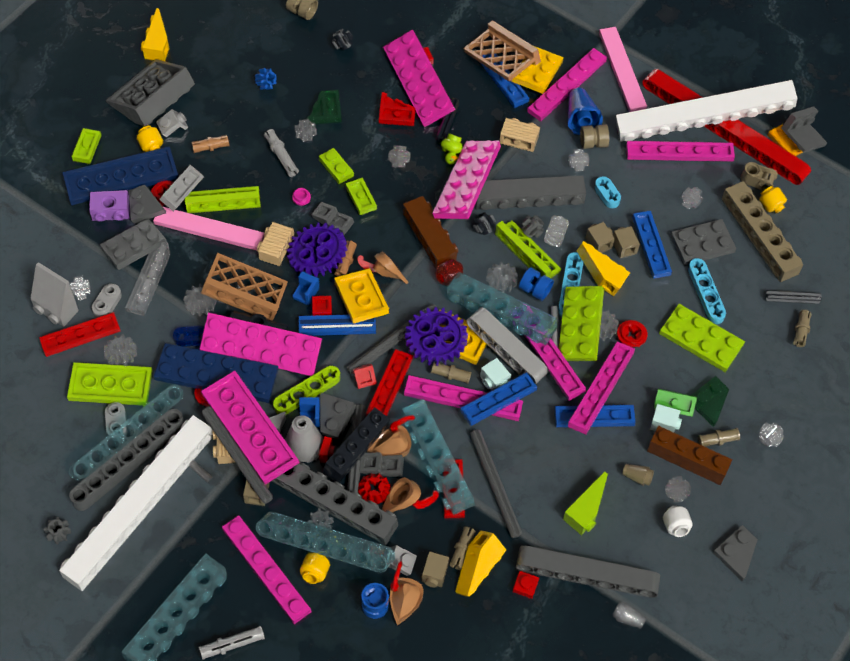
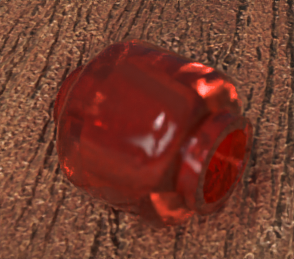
M455 259L446 260L437 266L436 279L445 286L455 284L463 278L462 264Z

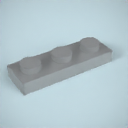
M189 165L159 200L174 212L204 176Z

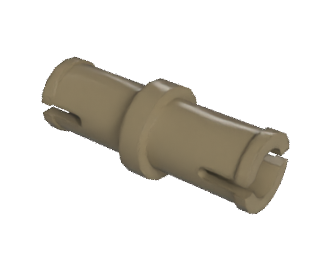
M801 310L799 312L798 323L795 325L796 334L793 344L797 347H804L806 345L807 334L810 332L809 323L812 313L808 310Z
M435 361L431 371L432 374L448 377V380L455 379L469 384L472 373L455 368L454 365L448 366L439 363L436 366Z
M738 428L726 431L716 430L715 433L698 436L699 444L704 447L716 444L721 446L726 442L740 440Z
M463 527L459 542L454 546L456 550L449 564L452 568L456 566L455 569L462 570L468 546L476 533L474 529L469 531L470 527Z

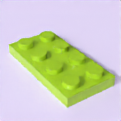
M602 286L566 287L559 350L567 361H597L604 288Z
M678 304L659 333L725 373L745 344L744 340L681 304Z
M74 362L67 399L68 401L119 402L127 405L147 406L153 372L152 367Z

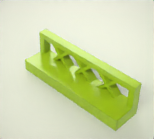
M259 186L190 192L185 197L187 213L261 207Z
M511 220L505 224L501 221L496 224L495 235L528 268L532 267L539 271L541 276L546 275L549 278L561 272V268L531 238L526 236L515 222Z

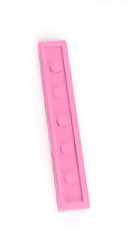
M617 28L600 29V38L629 112L646 109V102Z
M163 207L166 210V214L157 216L153 220L155 225L256 251L259 242H263L265 238L263 232L178 210L173 212L170 208Z

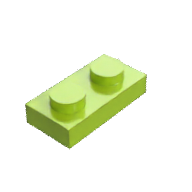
M83 128L72 155L73 161L91 164L101 138L100 131Z
M334 148L319 156V161L338 184L354 176L353 170Z
M363 178L346 183V189L360 215L377 210V205Z

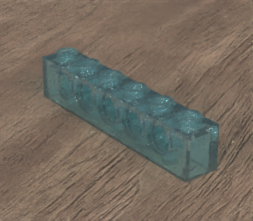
M460 272L456 274L447 287L448 298L451 302L459 303L472 312L483 307L505 327L513 329L519 335L524 334L530 337L536 343L546 345L558 328L556 317Z
M422 399L402 408L403 417L415 416L414 420H409L404 425L406 428L410 426L412 430L409 433L414 444L418 443L420 447L417 449L422 460L426 459L428 465L425 467L430 477L434 475L436 479L433 482L438 493L442 492L445 497L442 499L446 510L450 509L452 514L455 515L475 506L473 495L425 400ZM425 423L423 426L417 427V424ZM427 439H433L429 443L424 442ZM435 455H441L438 459H432ZM444 471L449 472V474L446 476L440 475ZM451 488H457V489H458V490H457L456 492H454V493L448 492Z
M205 553L123 649L122 654L127 661H157V657L169 649L173 638L176 635L179 636L184 631L185 624L189 619L196 617L199 607L211 599L217 586L220 587L227 578L225 567ZM204 578L209 579L207 584L199 583ZM188 595H196V597L193 600H186V597ZM178 610L182 611V614L180 616H172L173 612ZM161 627L168 628L167 632L159 634L158 630ZM149 643L154 644L151 650H143L145 645Z

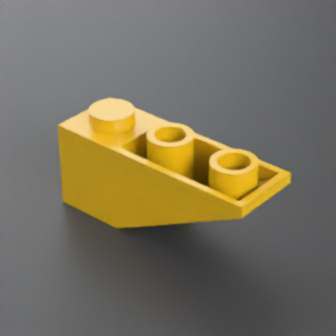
M156 8L155 14L151 16L150 28L146 30V39L142 41L141 51H143L145 59L165 61L169 51V44L160 11Z
M583 241L577 249V253L597 285L602 286L606 292L614 296L630 272L622 265L612 261L607 255L600 253L591 244Z
M480 531L469 544L455 590L457 594L470 597L505 553V547L494 533Z

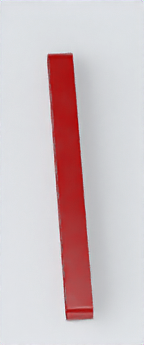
M653 69L642 81L645 89L668 104L703 98L659 69ZM727 120L720 124L712 123L704 126L727 142L733 143L735 147L766 167L774 169L780 176L795 185H800L811 173V168L806 162L739 120Z

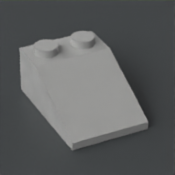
M38 262L35 267L31 293L33 309L39 315L44 314L53 324L58 323L64 327L79 311L69 281Z

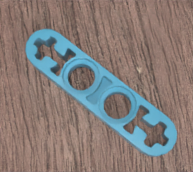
M577 252L570 253L566 261L558 313L561 317L563 315L566 287L580 286L583 261ZM573 260H577L576 268H572ZM574 274L577 276V279L571 281L567 276Z
M695 258L690 262L688 272L708 320L714 324H720L724 321L726 310L706 263L702 259ZM705 280L709 285L701 286L699 281ZM708 295L713 296L715 301L708 302L705 297ZM714 311L716 312V314H720V317H717V315H713Z

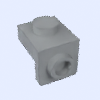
M173 109L156 121L162 135L168 137L179 127L185 130L188 128L185 122L187 121L186 117L181 112L178 113Z
M396 545L387 548L383 552L381 567L384 569L390 567L396 570L398 563L402 561L400 573L408 576L411 575L417 556Z

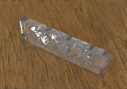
M162 241L160 248L148 254L125 307L126 312L145 315L171 255L168 242Z

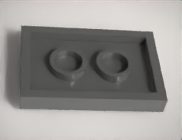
M148 218L100 244V247L115 267L120 270L167 244V241Z
M723 219L673 231L670 235L683 265L690 264L695 258L704 261L735 253L736 251L735 244Z

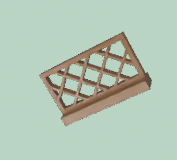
M493 20L488 23V30L464 48L465 53L509 82L532 63L538 65L541 62L537 48ZM488 36L493 38V40L484 41ZM503 44L504 47L495 48V45ZM492 45V49L483 50L484 46ZM474 47H480V50L472 51ZM507 52H515V55L506 56ZM495 53H503V56L494 57ZM491 54V57L483 58V55ZM518 59H526L525 62L518 63ZM515 60V63L506 64V61ZM503 61L502 65H494V62ZM507 69H514L510 74L505 72Z
M217 253L201 293L251 314H262L266 319L273 321L288 281ZM218 261L226 263L228 267L221 269ZM236 269L244 270L246 274L238 276ZM231 271L234 278L227 280L224 273ZM215 275H220L222 281L219 282L217 280L212 279L211 277ZM259 276L264 282L256 283L253 277ZM249 279L252 285L245 287L241 280ZM237 282L240 289L232 287L230 283ZM276 283L282 287L274 291L271 284ZM267 286L269 292L262 294L259 287ZM255 289L258 296L251 295L248 291ZM272 296L276 303L273 304L266 301L265 298Z

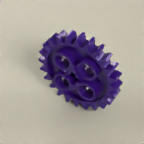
M317 223L316 227L310 224V229L303 227L304 232L302 233L297 231L298 237H292L294 242H290V248L287 249L289 254L287 257L296 272L299 271L301 274L303 271L310 275L313 273L317 278L318 273L325 276V271L332 273V267L337 269V263H343L341 258L346 256L345 251H348L346 247V239L339 228L335 229L333 225L328 227L327 223H324L321 227L320 223Z
M435 307L432 312L427 308V313L420 310L419 316L414 314L413 320H409V326H406L405 340L406 346L409 347V352H415L414 358L421 356V363L428 360V365L432 361H435L436 366L439 365V361L446 365L447 359L453 362L454 356L459 358L460 352H464V346H467L466 339H468V333L466 332L467 326H463L464 320H458V314L452 316V310L445 313V308L438 311L437 307Z

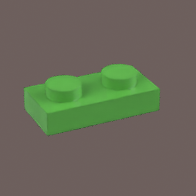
M658 388L654 408L656 409L657 404L680 410L682 415L693 417L697 397Z

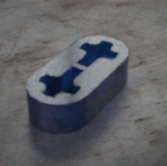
M205 326L178 327L173 332L175 344L182 347L201 346L202 338H199L200 333H204ZM181 334H184L183 339L179 338Z

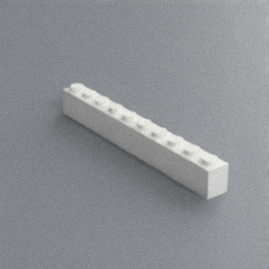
M789 80L616 115V125L620 142H627L641 137L649 138L657 134L665 135L677 130L684 131L692 127L700 128L712 123L720 124L727 120L736 121L742 117H755L758 114H771L778 110H790L796 107L797 95L793 81Z
M194 415L182 424L181 430L169 439L168 445L156 454L155 460L143 469L142 475L138 480H134L125 495H121L117 499L113 509L107 511L100 524L91 529L88 538L84 542L79 543L75 548V553L62 563L59 571L64 579L81 591L86 588L187 469L190 462L198 456L213 438V430L209 425Z

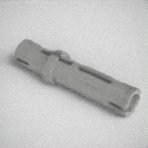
M273 129L268 130V134L265 132L264 137L269 142L271 151L275 152L287 171L288 176H295L294 171L298 173L299 169L295 166L284 148L283 141L279 140Z
M259 626L224 639L221 637L217 638V641L199 646L204 660L220 653L224 655L226 651L265 638L262 628Z

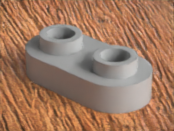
M108 284L103 287L92 305L95 317L98 318L113 312L122 296L118 285Z
M110 403L105 409L106 432L111 440L120 441L127 435L126 411L121 403Z

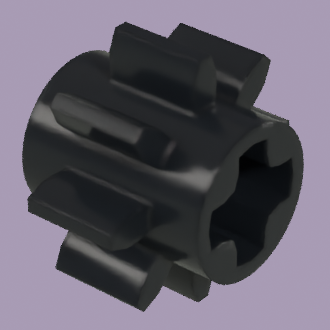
M341 29L333 35L334 40H332V43L336 49L341 48L343 51L353 44L351 41L353 40V35L350 30L345 32L344 29Z
M483 212L474 218L473 228L476 233L480 232L483 235H487L495 229L493 225H495L496 220L492 214L488 215L486 212Z

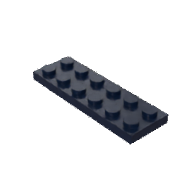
M170 146L63 172L71 205L90 201V192L129 191L142 185L148 187L156 185L161 181H172L179 178Z
M165 343L154 374V380L204 390L233 371H236L256 401L269 403L279 366Z

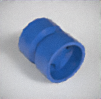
M530 267L522 277L519 288L527 293L532 292V296L543 301L549 294L554 280L546 275L541 276L539 271Z
M370 583L363 589L361 603L362 610L366 616L377 619L387 613L389 594L386 587L382 584Z

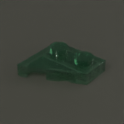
M339 90L321 91L318 101L313 106L311 115L307 118L308 125L342 122Z
M716 376L691 395L697 397L694 409L713 427L718 421L729 392V388Z

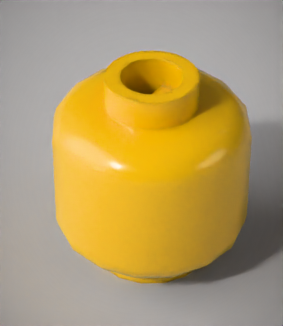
M145 126L138 131L137 141L144 152L161 149L163 139L157 128Z
M770 186L760 193L761 197L759 200L767 212L771 213L774 211L777 214L785 208L784 204L787 202V198L779 187Z
M321 552L308 553L300 567V574L310 584L320 583L324 581L330 562Z

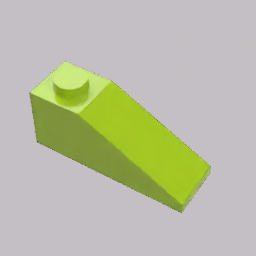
M606 472L565 511L563 520L580 535L585 531L590 532L596 525L595 519L608 476Z

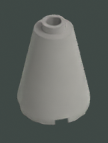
M298 416L293 420L285 441L298 458L299 463H310L319 458L323 437L309 417Z

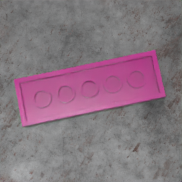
M413 30L383 47L424 127L455 110Z
M471 140L465 142L433 211L434 218L469 219L500 150L501 145L499 141Z
M208 313L200 350L277 365L279 369L313 376L322 338Z
M236 371L201 391L203 397L212 407L265 485L299 464L296 455Z

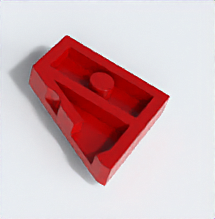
M382 92L379 124L414 126L415 107L405 104L397 98L393 100L387 97V93Z

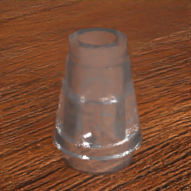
M619 602L613 613L616 621L639 629L642 628L646 617L642 616L627 602L625 604Z

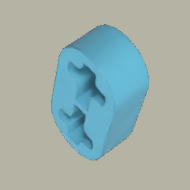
M599 177L595 183L596 193L607 207H618L621 201L619 191L609 178Z

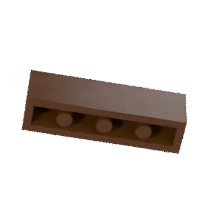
M421 196L404 203L403 215L435 268L439 269L456 262L458 248L455 243L451 242L448 231L442 228L440 219L434 218L430 202H426L425 198Z
M659 425L647 452L720 486L733 460Z

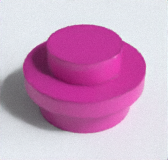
M298 188L293 193L292 199L295 204L303 206L310 202L311 195L305 188Z

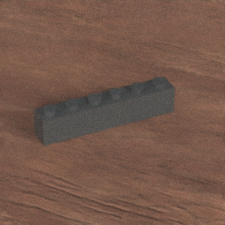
M582 175L485 181L476 201V210L584 204L586 197L584 177Z

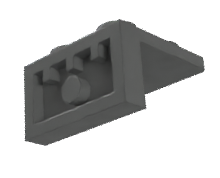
M815 107L791 113L781 128L803 153L824 147L827 144L823 137L810 125L818 113Z

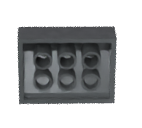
M155 59L110 96L106 102L134 123L146 126L151 124L158 115L164 113L167 107L177 102L179 97L189 92L195 83L186 67Z

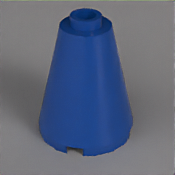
M575 88L569 94L567 124L574 134L580 135L581 126L592 125L595 128V126L603 123V116L586 90Z

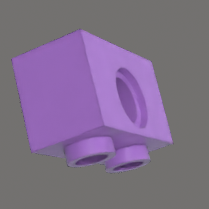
M128 191L90 192V214L92 221L130 219Z

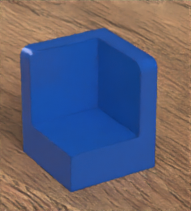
M302 271L299 275V286L293 294V299L309 306L312 296H315L319 290V278Z
M299 397L300 416L309 417L316 427H320L319 397Z

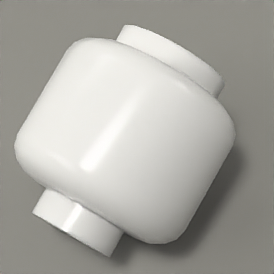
M672 506L663 515L664 524L670 535L683 537L689 533L693 526L689 512L684 507Z

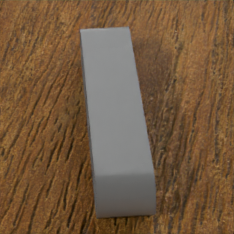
M480 307L467 319V324L471 330L519 375L527 372L533 382L537 384L548 373L547 366L487 309Z

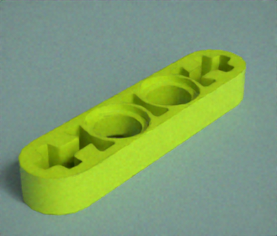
M328 366L279 395L273 402L275 412L277 414L283 412L288 414L300 407L299 399L293 396L296 392H303L304 397H317L335 386L340 381V370L335 366ZM328 374H335V378L328 377ZM312 382H319L321 386L318 389H312L310 384ZM279 403L286 404V407H279Z

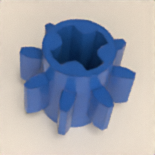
M271 68L259 69L260 73L255 74V83L260 86L261 90L273 89L272 85L277 83L276 74L272 72Z

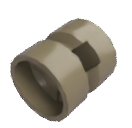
M287 0L286 3L287 10L298 14L306 20H310L314 16L318 7L317 0Z
M600 124L595 126V128L592 125L581 126L580 141L582 149H591L594 145L599 148L608 147L609 130L607 124Z

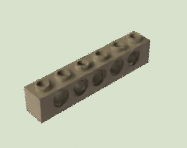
M744 181L726 188L722 196L723 202L777 279L783 282L799 275L803 267L801 258L795 254L791 244L785 240L781 230L775 226L771 216L765 212L761 202L753 195L751 188Z

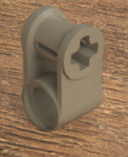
M749 162L745 165L740 179L746 185L764 191L770 186L774 187L773 182L777 178L778 173L774 169L761 166L755 162Z

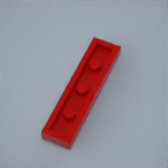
M113 312L39 337L45 356L48 357L121 331Z
M395 349L368 407L366 416L374 407L388 416L413 361V355Z

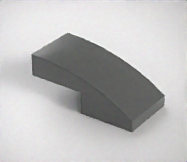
M321 202L311 214L321 224L327 223L328 227L333 225L335 229L339 228L343 235L346 234L354 223L352 217L339 213L336 207Z
M381 452L365 453L361 457L360 473H380L381 476L402 477L404 458L402 455L383 456Z

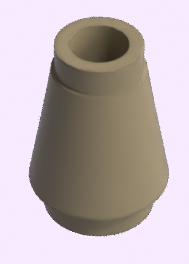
M626 464L623 469V475L642 486H649L653 479L654 470L646 466Z

